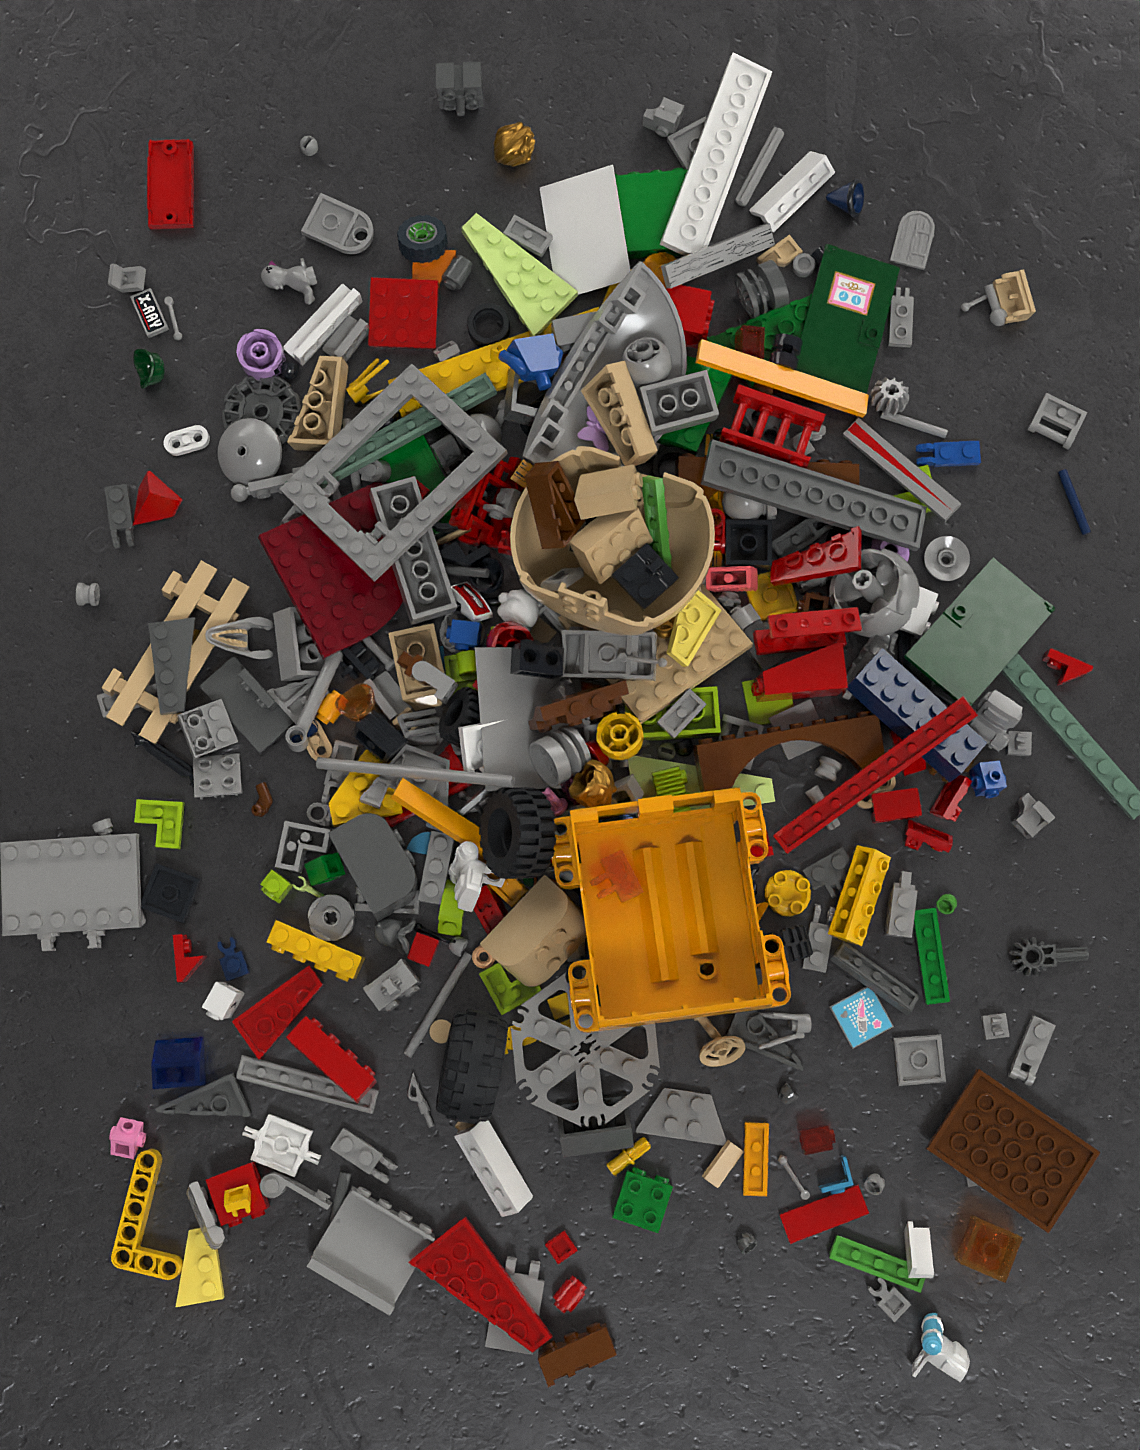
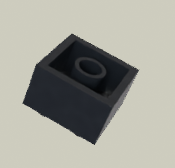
M726 519L724 567L753 566L758 571H770L772 567V520Z

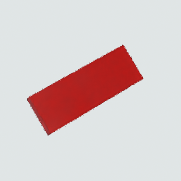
M857 1184L845 1189V1192L828 1195L781 1213L779 1216L789 1243L792 1244L869 1214V1211Z

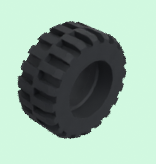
M502 787L494 791L488 797L487 803L484 804L482 809L484 812L480 818L481 828H479V835H481L480 848L483 850L482 856L487 861V867L493 874L502 879L536 878L546 870L551 863L550 858L554 856V845H556L557 839L555 837V831H557L556 824L554 823L555 815L554 811L551 810L552 805L550 801L538 789L530 787Z

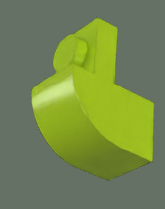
M447 879L440 905L437 933L460 937L465 911L458 908L457 900H455L454 888L456 884Z

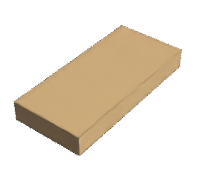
M727 1140L702 1177L718 1188L744 1151Z

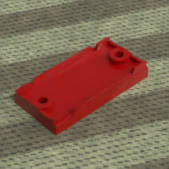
M189 139L149 140L147 209L149 229L194 228V144ZM172 215V219L168 220L167 217Z

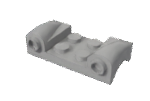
M569 627V630H562L564 662L563 676L561 678L656 681V664L628 660L620 662L618 660L620 653H625L627 656L657 659V633L653 632V629L640 635H618L604 631H583V627Z

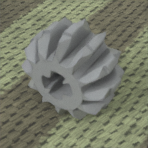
M887 377L882 381L878 380L870 393L871 405L877 406V412L884 411L885 416L889 412L895 416L898 412H902L906 404H908L909 387L903 386V381L897 382L895 377L892 380H889Z

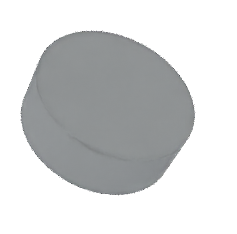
M806 253L797 255L792 264L793 272L799 277L810 276L815 268V260Z

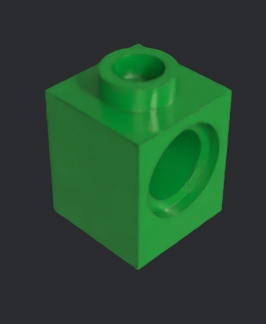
M338 852L320 856L304 864L311 886L327 883L345 875Z

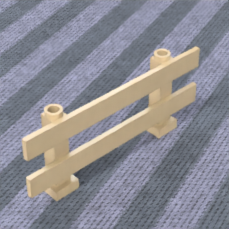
M202 560L187 584L183 582L182 575L173 571L162 588L164 597L170 600L174 596L178 598L164 621L189 618L195 607L210 615L192 646L187 691L215 646L207 642L205 638L206 631L218 625L238 621L240 614L236 613V610L250 588L233 578L220 601L209 597L204 592L216 574L217 569ZM150 643L128 681L124 680L122 672L113 668L102 686V690L111 697L115 693L119 695L106 718L121 726L125 724L136 704L151 712L139 736L156 744L168 723L176 724L178 722L177 715L181 713L161 715L158 698L145 691L155 674Z

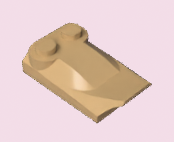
M434 623L390 632L389 638L402 700L412 706L415 711L441 706L442 702L434 696L436 690L430 686L421 685L416 679L414 681L409 679L404 674L405 669L397 663L399 657L406 651L413 657L419 654L426 662L444 673Z

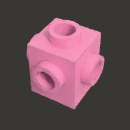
M120 1117L117 1126H113L110 1131L111 1155L134 1160L139 1147H143L146 1140V1133L143 1132V1122Z

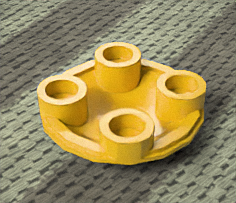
M783 870L775 873L765 887V898L769 907L781 916L791 917L800 914L807 908L810 902V883L795 871Z

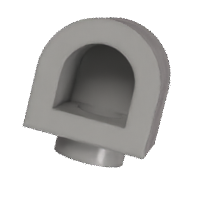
M378 459L359 469L361 480L386 482L391 476L389 463Z
M751 604L744 607L738 605L729 612L731 618L742 631L761 619Z

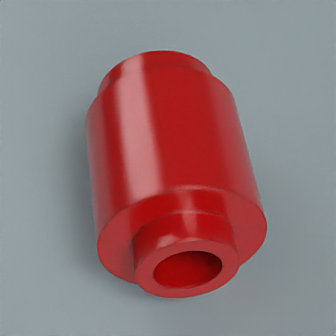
M572 1275L569 1280H565L554 1294L553 1298L556 1300L554 1305L563 1313L567 1310L572 1312L585 1296L584 1292L587 1287Z

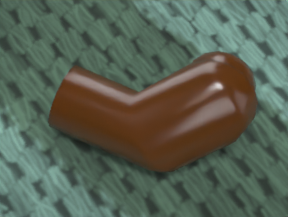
M266 782L255 786L259 799L251 808L254 816L262 817L266 815L273 803Z

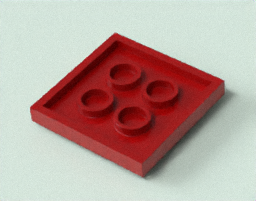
M371 277L368 346L436 349L439 281Z

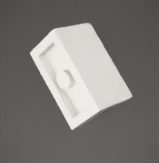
M908 1221L904 1230L908 1278H933L934 1269L929 1228H913V1221Z

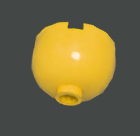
M611 713L604 717L597 726L596 739L598 746L611 759H629L642 748L644 740L642 725L637 717L630 713Z

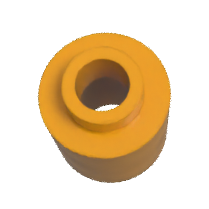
M333 690L331 694L328 693L322 700L316 717L326 725L329 722L334 724L345 710L348 700Z

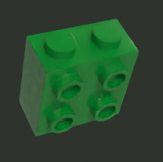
M633 1167L632 1171L627 1169L612 1218L659 1233L673 1185L668 1183L669 1179L656 1175L655 1178L646 1176L647 1171L636 1167Z

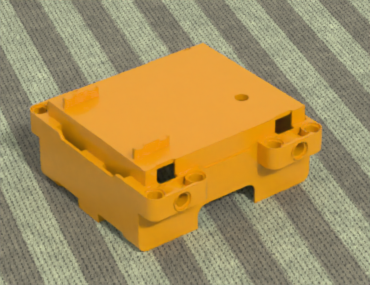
M740 787L678 796H657L638 799V801L574 809L570 810V816L554 819L556 825L561 824L567 828L564 835L558 836L555 834L557 839L556 845H554L555 852L552 857V864L554 866L556 882L563 889L580 888L589 951V960L573 962L568 969L571 1007L574 1013L575 1025L579 1031L591 1033L783 1006L790 1000L789 971L783 942L776 935L763 936V931H760L750 864H757L765 859L768 854V844L761 800L756 793H741ZM751 799L755 802L756 807L748 810L743 806V801ZM710 804V808L673 813L674 808ZM636 813L638 818L598 823V819ZM736 821H738L740 829V842H737V844L733 826ZM577 845H579L581 863H579ZM752 846H759L763 851V855L760 857L753 856L750 848ZM565 871L571 872L573 874L572 881L563 883L560 880L561 873ZM766 941H774L778 946L777 952H768L765 948ZM704 963H710L714 968V972L709 976L702 975L700 972V967ZM760 963L763 983L760 985L757 983L755 964ZM581 966L586 970V975L583 979L573 977L572 971L575 967ZM596 986H598L601 1006H599ZM778 988L784 991L785 999L782 1002H778L773 998L772 993L774 989ZM582 1015L592 1017L593 1023L589 1028H583L579 1025V1019Z

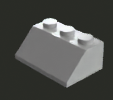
M288 607L273 613L281 681H304L312 677L318 678L326 659H322L296 608Z

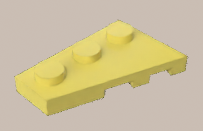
M699 590L684 609L676 614L667 649V654L682 667H688L722 611Z
M201 1228L190 1229L188 1232L176 1307L225 1298L218 1250H212L208 1246L209 1244L206 1242Z

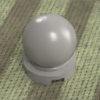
M727 492L723 493V510L733 520H757L761 514L765 516L766 520L776 519L777 508Z

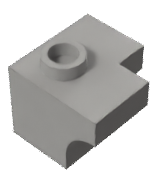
M664 97L659 107L646 109L643 115V126L654 130L662 137L672 135L676 132L681 122L684 105Z
M1026 793L1016 801L1019 805V814L1011 823L1026 839H1030L1049 824L1055 816L1039 800L1035 801L1029 793Z

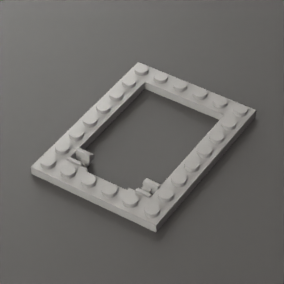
M411 364L280 488V491L375 582L508 453L502 445L420 370ZM413 397L473 453L391 531L379 521L374 525L375 529L371 533L367 532L364 534L361 530L357 532L328 504L330 502L328 497L340 485L331 474ZM326 480L328 485L322 489L319 485ZM383 535L384 538L378 542L377 540Z

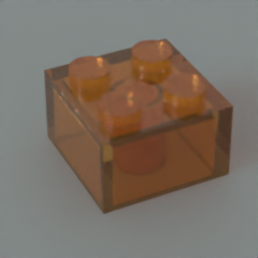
M972 1215L955 1260L962 1265L1006 1283L1023 1237Z

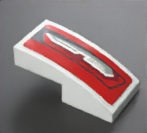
M463 582L451 586L455 600L461 604V613L473 622L493 618L489 605L481 594L471 587V584Z

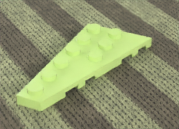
M477 213L462 226L463 235L475 253H478L483 261V265L490 271L493 280L510 306L515 309L520 321L529 330L531 337L540 335L552 323V320L578 296L577 290Z
M635 755L628 759L629 774L635 776L644 793L641 799L657 797L651 772L679 766L680 770H685L688 780V783L684 784L686 793H700L695 765ZM742 773L738 775L732 788L740 787L741 793H756L760 797L761 804L775 802L771 778ZM751 799L743 801V806L755 805V802ZM710 804L691 806L690 810L710 808Z

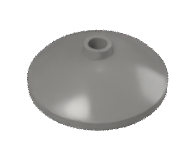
M253 418L241 419L231 424L221 436L218 445V461L223 473L232 482L247 487L250 482L272 478L279 469L282 460L281 441L276 431L266 422ZM242 448L246 450L244 455L241 454Z

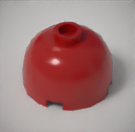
M506 621L496 625L490 631L486 647H512L520 643V640L528 639L534 641V639L523 625L513 621Z

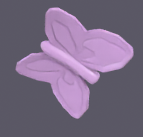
M588 406L587 417L589 421L586 422L588 427H584L577 437L585 441H593L597 449L607 452L609 445L608 439L605 436L606 433L591 407Z

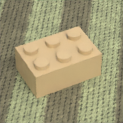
M636 507L635 510L596 517L574 535L569 544L581 568H583V572L597 583L602 584L646 543L650 544L653 542V539L639 508Z

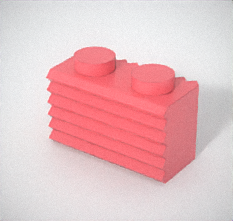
M753 566L709 567L706 575V589L715 593L721 591H756L758 589V570Z

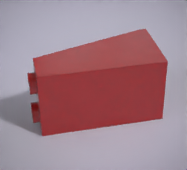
M843 642L834 643L763 671L754 679V683L751 684L752 695L756 696V702L837 696L848 688Z

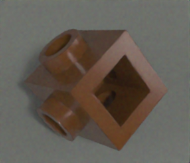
M819 592L806 593L802 600H798L796 613L808 612L809 607L814 608L815 611L831 610V605H828L829 597L823 596Z

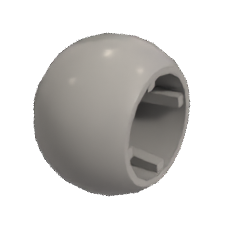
M650 337L640 338L630 343L625 349L621 360L626 362L633 384L638 387L664 381L669 375L672 366L668 348L661 341Z

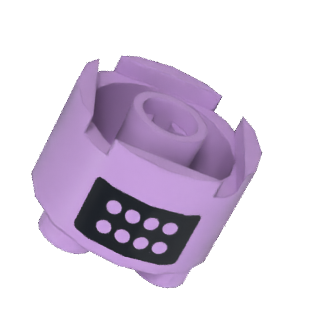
M255 329L253 330L254 332L243 335L238 342L236 353L245 373L248 376H253L256 380L279 375L286 357L284 349L275 334L268 330Z

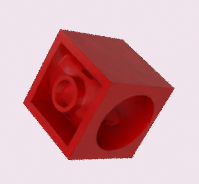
M684 285L666 288L680 317L686 347L698 349L699 342L702 339L707 340L715 301L711 299L712 291Z

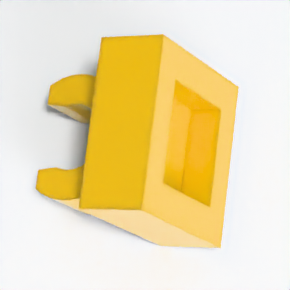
M248 1184L225 1191L224 1207L227 1213L232 1212L233 1216L237 1217L238 1210L245 1208L246 1212L250 1213L251 1191Z

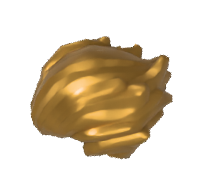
M522 122L500 127L494 140L495 160L498 163L513 167L529 162L534 150V144L536 143L531 128L524 126Z
M590 760L585 763L582 773L578 772L575 774L572 785L568 790L571 798L581 803L585 808L611 805L612 794L617 791V788L615 787L611 771L601 762Z

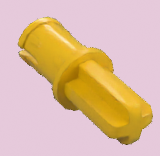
M642 1137L634 1143L633 1148L622 1149L623 1152L606 1163L611 1173L616 1176L630 1164L634 1165L635 1160L651 1148V1145L645 1137Z

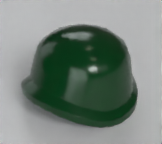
M136 349L134 351L133 362L140 378V387L145 389L147 386L160 383L164 378L165 366L159 354L149 352L146 349Z

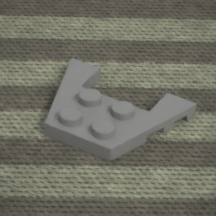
M405 744L389 764L449 770L450 760ZM380 775L360 798V802L380 809L388 787L396 789L400 780L404 778L448 807L449 782ZM428 822L426 823V827L440 831Z

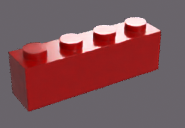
M305 1016L286 1036L287 1040L358 1104L377 1083L374 1078L376 1073L366 1064L363 1067L356 1062L358 1057L351 1050L347 1049L344 1051L338 1046L341 1042L332 1033L327 1036L321 1030L324 1026L314 1017L310 1020Z

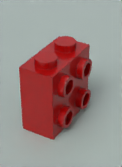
M255 1161L206 1179L221 1226L228 1224L230 1228L243 1223L242 1218L251 1215L252 1219L265 1215V1209L270 1207L268 1198L260 1190L261 1177ZM248 1184L251 1191L250 1213H247L245 1208L238 1210L237 1217L233 1216L232 1212L227 1213L224 1207L225 1191Z

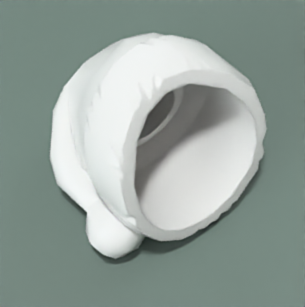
M511 590L509 593H501L498 596V600L501 603L497 609L498 615L505 622L513 621L519 623L530 632L538 619L539 607L537 601L532 595L522 590Z

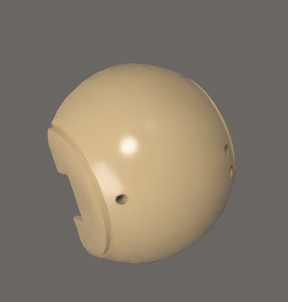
M578 446L576 450L572 449L552 460L559 461L574 494H576L580 475L621 467L620 456L587 446ZM664 472L663 484L665 486L664 496L667 509L669 546L672 556L671 566L679 579L643 611L612 576L602 584H599L584 573L582 578L569 587H566V584L561 582L558 591H549L541 588V583L561 569L578 568L581 566L574 552L569 551V543L565 548L542 549L526 487L514 511L510 535L512 557L521 584L536 600L549 609L572 621L596 630L618 635H640L662 625L678 614L692 600L709 570L714 549L715 529L711 507L706 496L703 495L704 490L691 481ZM640 487L641 498L637 501V508H639L646 524L642 487Z

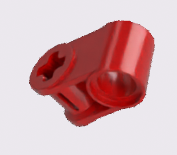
M712 508V515L720 519V524L714 526L715 541L713 551H720L721 554H725V514L720 509Z

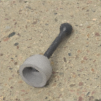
M416 923L414 926L416 932H424L448 943L450 951L459 957L466 950L468 940L463 937L457 936L450 940L424 928L421 923Z

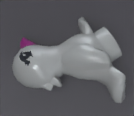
M304 258L300 259V266L283 269L273 261H270L269 265L262 270L261 279L268 288L276 290L280 288L283 290V286L288 285L292 289L304 294L306 304L309 305L315 301L311 286L317 284L313 267H306Z

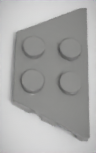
M665 1087L635 1131L637 1133L722 1146L727 1142L711 1094Z

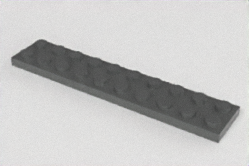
M712 439L709 443L701 485L849 531L859 526L862 530V535L913 551H917L920 548L926 506Z

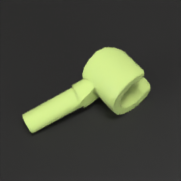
M298 876V878L304 881L302 887L299 888L293 884V887L298 891H306L317 898L325 896L310 886L309 881L304 877Z

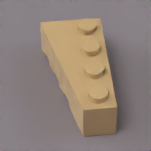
M319 356L310 380V388L302 402L301 412L296 417L293 433L287 441L294 450L320 451L341 431L348 375V364L342 357Z
M621 361L606 365L581 392L625 466L643 464L658 450L626 362Z

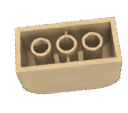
M544 875L488 934L480 945L523 985L529 987L541 985L560 968L586 939L583 910Z

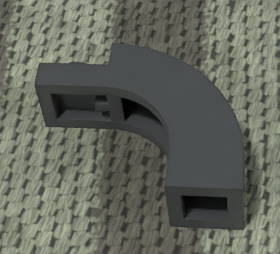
M451 434L431 445L447 477L465 460ZM485 491L482 500L492 504ZM474 505L471 514L477 515L479 507Z

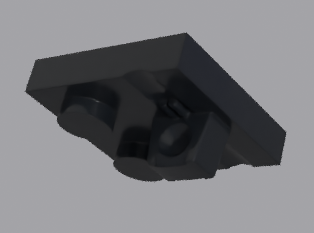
M648 543L611 575L643 611L679 579Z

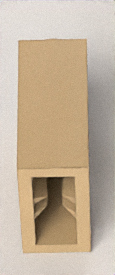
M635 464L580 475L574 501L581 520L636 509L637 501L641 498L640 487H643V479L641 473H637Z

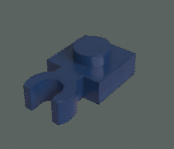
M234 937L229 938L231 946L228 949L223 946L222 941L217 944L218 949L225 954V957L219 959L226 981L250 974L243 951L237 953L235 951L237 942Z

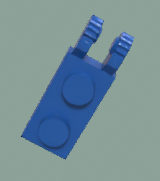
M979 441L937 442L933 444H918L916 446L917 452H933V457L917 459L918 466H969L981 463Z

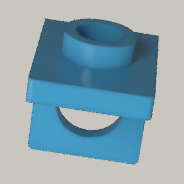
M840 1155L845 1179L818 1186L821 1193L830 1191L832 1195L845 1192V1187L853 1186L846 1156Z

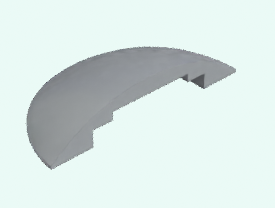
M639 261L601 305L576 340L551 383L552 386L547 390L535 416L525 445L523 457L532 463L551 462L572 449L576 450L578 446L596 448L593 441H585L577 437L584 427H588L586 422L589 421L587 417V407L589 404L581 390L606 365L621 362L625 349L633 341L650 337L661 341L668 348L672 366L669 375L664 381L686 375L687 352L685 336L677 309L662 282L642 261ZM634 385L635 390L638 393L640 387ZM605 434V436L608 439L609 449L607 452L619 456L615 448L613 447L611 441L609 440L608 436ZM663 434L654 436V442L656 443ZM620 459L621 467L625 466L622 460Z

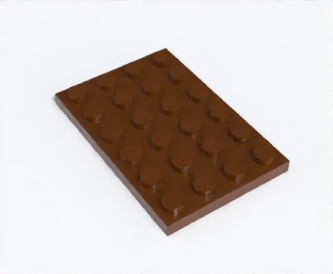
M980 1069L976 1070L925 1148L1048 1234L1101 1153Z

